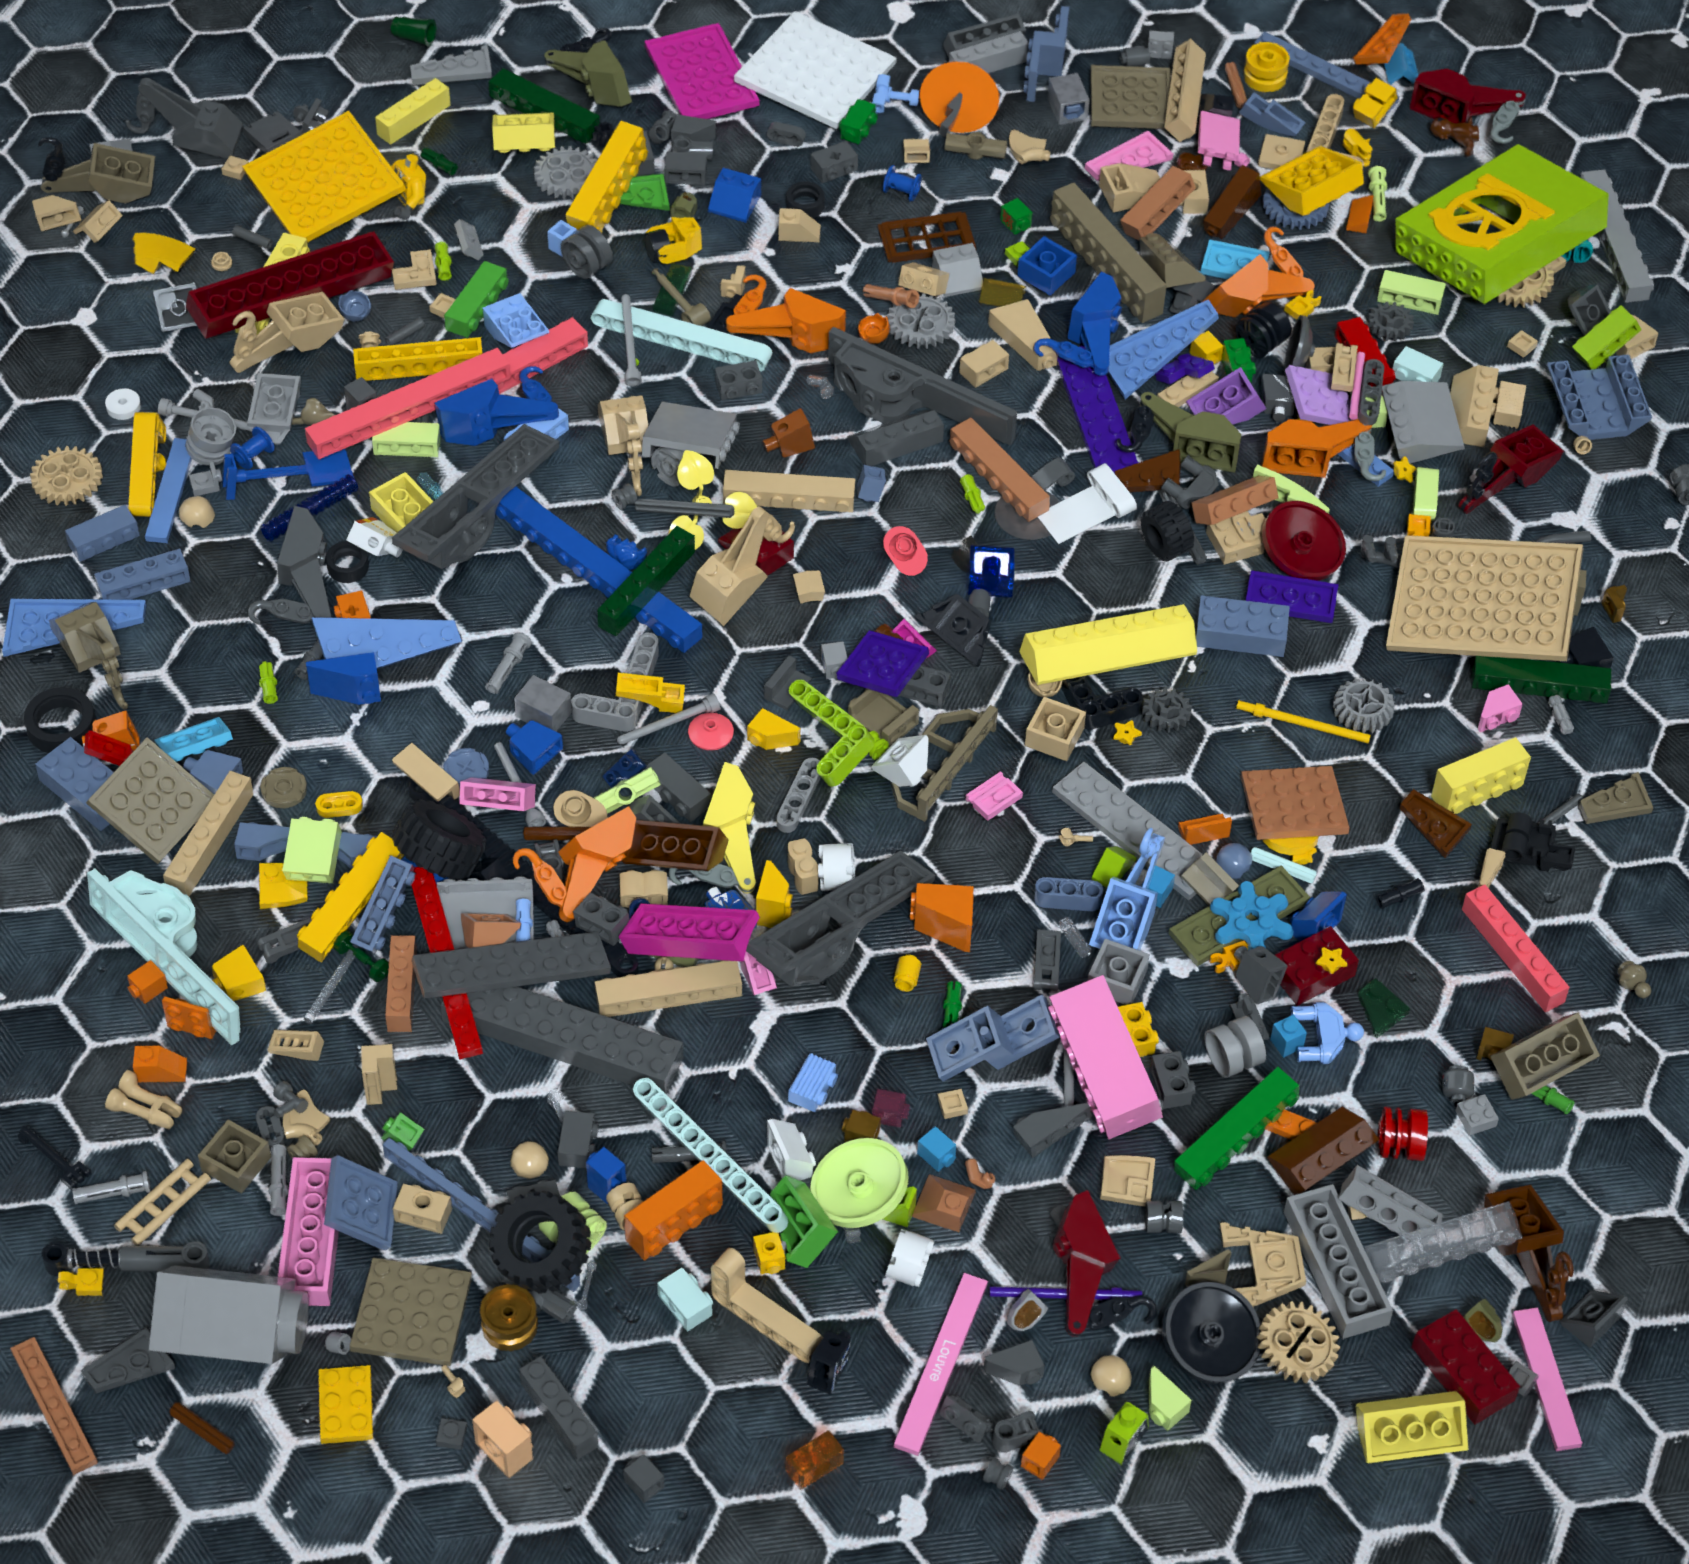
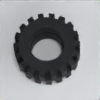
M1165 501L1142 514L1141 529L1144 539L1151 551L1162 561H1170L1193 548L1194 533L1186 514L1176 503Z

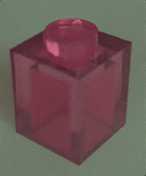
M877 1089L872 1115L880 1117L881 1124L901 1127L903 1118H908L910 1104H906V1094Z

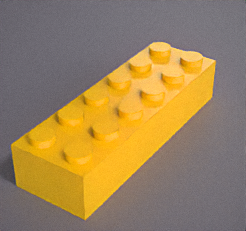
M620 121L565 214L567 224L577 230L585 225H591L602 233L605 224H608L611 220L613 210L619 206L623 193L628 191L630 181L637 175L641 162L647 158L648 150L646 149V138L644 137L643 128Z

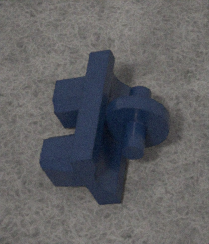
M630 749L602 777L612 788L620 781L627 780L642 772L647 765L638 757L634 749Z

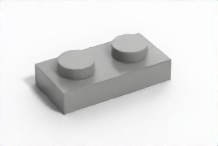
M459 219L454 225L461 250L466 256L479 260L483 256V251L475 226Z

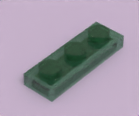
M672 263L666 278L681 295H683L691 277L692 267ZM662 286L653 305V312L673 316L678 303Z

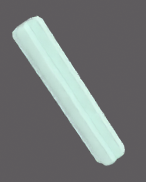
M1254 847L1251 851L1252 861L1273 869L1282 865L1291 876L1308 883H1313L1316 878L1317 872L1313 869Z

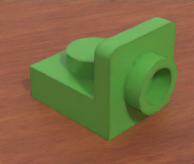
M400 1112L394 1119L390 1117L382 1127L385 1132L381 1139L386 1141L390 1137L395 1142L402 1143L410 1151L424 1129Z

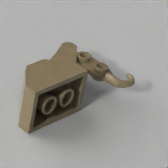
M89 602L50 619L51 630L78 672L80 673L101 663L107 673L104 675L108 686L111 687L117 703L122 709L126 710L128 703L125 702L120 687L123 679L120 672L116 669L120 667L116 656L121 655L119 645L106 616L96 602Z

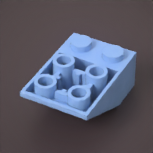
M521 293L483 307L486 329L494 339L511 348L549 333L547 327Z

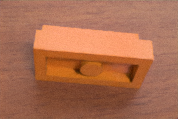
M1222 813L1179 822L1178 829L1181 837L1190 845L1229 837L1232 819L1231 817L1225 818Z

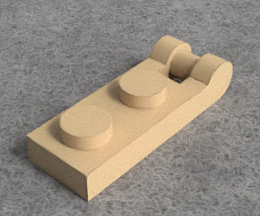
M1336 343L1331 389L1352 392L1358 345H1351L1349 347L1343 346V343Z

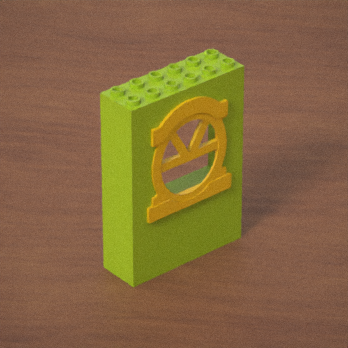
M1517 144L1397 217L1396 252L1486 304L1607 227L1609 193ZM1478 204H1482L1488 207L1489 209L1509 219L1515 224L1512 225L1506 222L1505 220L1478 206ZM1482 220L1477 233L1468 232L1457 225ZM1490 224L1502 230L1486 234Z

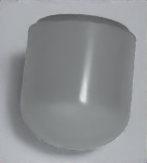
M332 1332L326 1337L325 1347L329 1352L344 1355L350 1350L351 1338L348 1334ZM341 1342L344 1344V1348H343L342 1350H341Z

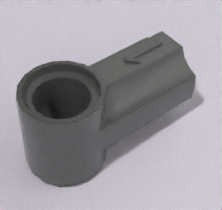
M678 136L673 141V152L707 154V159L712 160L713 142L691 141L686 136Z

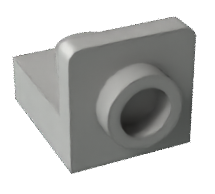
M213 462L209 463L210 471L189 475L194 496L220 491L218 482H222L220 469H215Z

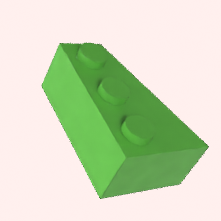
M785 1175L771 1191L770 1196L781 1207L788 1218V1225L780 1234L782 1241L786 1242L788 1250L786 1254L787 1261L808 1268L838 1231L807 1185L802 1181Z

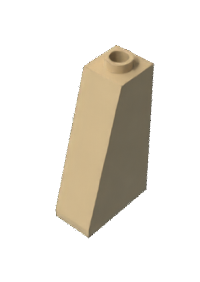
M1028 299L989 310L988 324L990 328L1037 371L1057 365L1058 354L1052 348L1041 346L1039 350L1043 353L1042 357L1034 351L1036 341L1042 338H1051Z

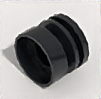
M1271 302L1260 304L1251 313L1239 320L1235 327L1237 339L1244 338L1246 346L1250 347L1251 355L1257 358L1265 357L1276 346L1286 341L1292 332L1291 322L1286 313L1279 306Z

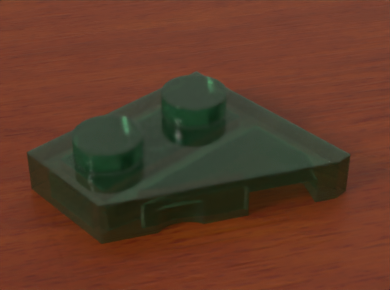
M1376 978L1359 990L1358 998L1361 1005L1365 1008L1367 1020H1370L1375 1038L1380 1037L1409 1014L1410 1008Z

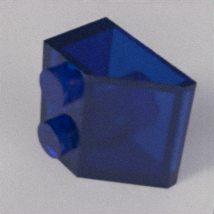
M970 545L968 595L975 589H984L989 593V596L1012 597L1015 548Z

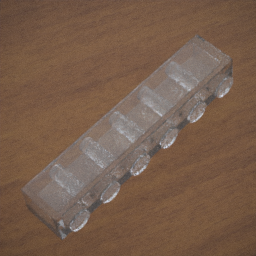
M1505 1202L1365 1246V1250L1379 1281L1390 1282L1396 1277L1413 1275L1419 1270L1428 1267H1439L1444 1262L1461 1260L1473 1253L1487 1252L1499 1245H1510L1516 1240L1522 1239V1235L1510 1202Z

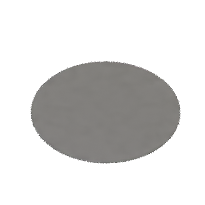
M1045 491L1050 496L1049 507L1060 502L1053 494ZM1003 497L998 500L995 507V518L999 526L1008 534L1025 540L1042 539L1051 535L1038 517L1028 522L1023 516H1019L1015 508L1010 503H1007Z

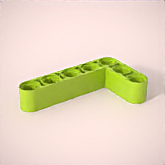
M796 680L790 685L789 694L802 709L841 738L819 761L816 768L817 773L828 786H837L871 751L875 744L874 738L864 725L806 681Z

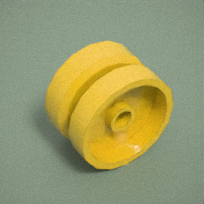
M1260 42L1252 45L1246 55L1243 75L1245 83L1250 88L1260 92H1274L1281 89L1286 83L1290 57L1287 50L1271 42Z

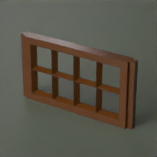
M965 212L888 221L877 225L888 262L895 263L932 258L933 251L970 243H973L976 250V244ZM956 222L958 230L946 232L943 223ZM939 224L941 232L928 234L926 226ZM921 227L924 235L910 236L908 228ZM904 229L906 237L893 239L892 230ZM961 236L963 244L950 245L948 237ZM943 238L945 246L932 248L931 239ZM926 241L927 249H914L913 242ZM908 243L910 251L897 253L895 244Z

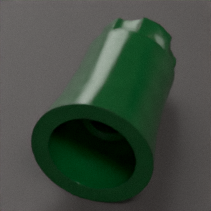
M394 17L392 21L391 34L401 39L411 40L430 47L436 37L437 27L434 19Z

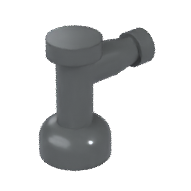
M282 1081L275 1087L274 1097L280 1101H288L274 1110L277 1118H281L293 1109L298 1113H303L307 1109L308 1101L296 1096L290 1083Z

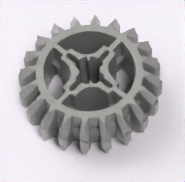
M1356 678L1353 682L1347 681L1344 686H1340L1334 697L1333 710H1335V717L1338 718L1339 724L1345 723L1346 729L1352 727L1354 731L1361 730L1362 733L1369 730L1373 734L1375 729L1381 731L1383 726H1387L1394 714L1395 704L1393 702V695L1389 694L1388 688H1383L1382 683L1375 684L1374 679L1371 682L1366 681L1365 678L1362 681H1358Z

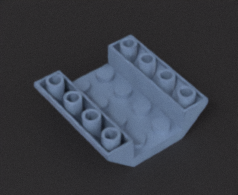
M1630 355L1609 356L1606 368L1571 371L1568 361L1547 363V368L1568 428L1579 436H1586L1590 440L1628 436L1652 419Z

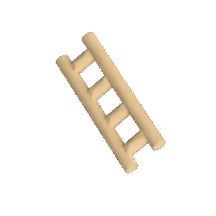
M186 1159L118 1220L114 1227L119 1232L128 1227L136 1234L131 1239L132 1242L139 1246L211 1180L210 1176L206 1173H203L199 1178L189 1171L194 1166L193 1163ZM182 1177L190 1186L179 1194L171 1186ZM162 1194L173 1201L163 1211L153 1204ZM144 1210L154 1217L145 1227L134 1220Z

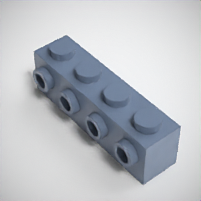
M181 549L168 551L94 574L98 592L103 600H131L190 582L188 567Z
M390 855L350 941L353 946L374 955L377 950H382L386 938L383 936L387 928H392L396 919L394 912L397 907L401 908L406 898V895L403 893L407 885L411 886L415 879L416 873L413 872L415 868L412 864Z

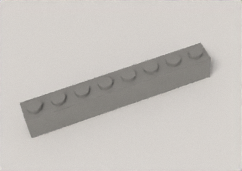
M1606 170L1582 172L1581 179L1609 193L1607 227L1597 234L1625 303L1649 300L1651 291L1654 289V283L1649 278L1647 265L1643 263L1641 250L1636 246L1635 236L1631 234L1629 221L1624 217V209L1618 202V195L1613 190L1611 178H1608Z

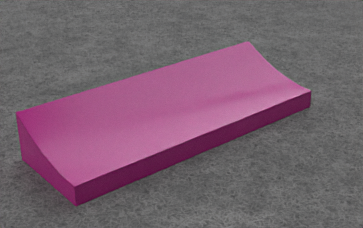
M640 904L619 935V939L628 954L743 962L750 936L760 917L756 910Z

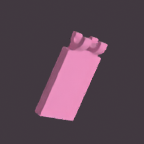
M1201 111L1199 116L1198 153L1204 154L1203 165L1211 166L1212 157L1214 156L1223 159L1222 169L1231 170L1232 161L1237 162L1239 157L1240 119Z

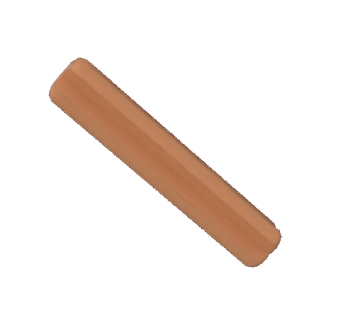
M1234 62L1226 63L1225 71L1233 96L1235 97L1236 105L1238 108H1242L1247 102V98L1236 64Z

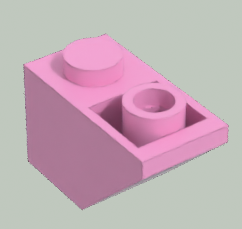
M1509 684L1489 692L1480 718L1479 732L1495 729L1501 724L1510 723L1519 718L1522 702Z

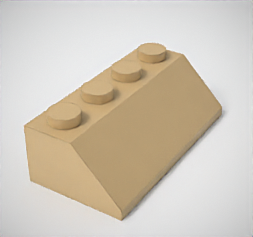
M1477 365L1453 376L1450 395L1464 444L1479 447L1485 446L1499 371L1497 368Z

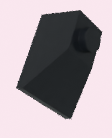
M1200 94L1197 124H1199L1201 111L1232 117L1235 97Z

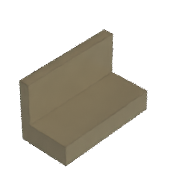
M1207 852L1197 858L1180 876L1208 906H1210L1215 898H1224L1239 886Z

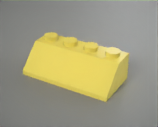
M1457 1391L1356 1404L1357 1427L1367 1463L1468 1450L1465 1400Z

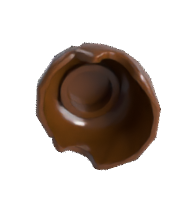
M1184 152L1177 158V168L1181 170H1205L1206 172L1209 167L1208 165H1203L1201 154L1194 156L1191 153Z

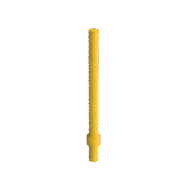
M1238 700L1236 709L1254 713L1253 716L1262 718L1265 716L1368 744L1371 736L1270 709L1260 703L1255 705Z

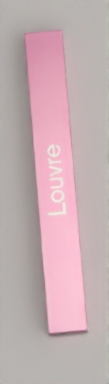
M966 1273L963 1274L895 1440L894 1448L919 1456L987 1288L988 1281Z

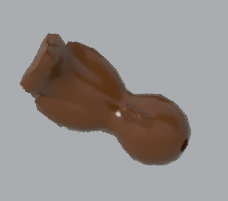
M1442 114L1431 123L1430 130L1436 138L1448 140L1449 137H1452L1459 145L1465 148V155L1467 157L1474 154V142L1479 141V126H1472V117H1469L1468 123L1455 124L1446 119Z

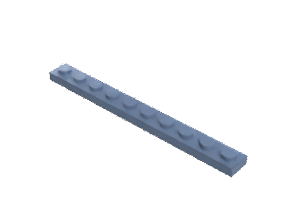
M390 1138L383 1143L384 1157L432 1192L440 1191L447 1196H451L453 1207L488 1232L491 1231V1227H496L497 1222L495 1218L497 1214H500L498 1211L487 1208L477 1196H470L460 1184L449 1181L439 1169H432L422 1157L411 1154L402 1143H396ZM526 1235L522 1246V1254L530 1262H539L553 1252L542 1247L533 1236L528 1237ZM573 1275L571 1277L572 1283L565 1287L575 1292L580 1286V1275Z

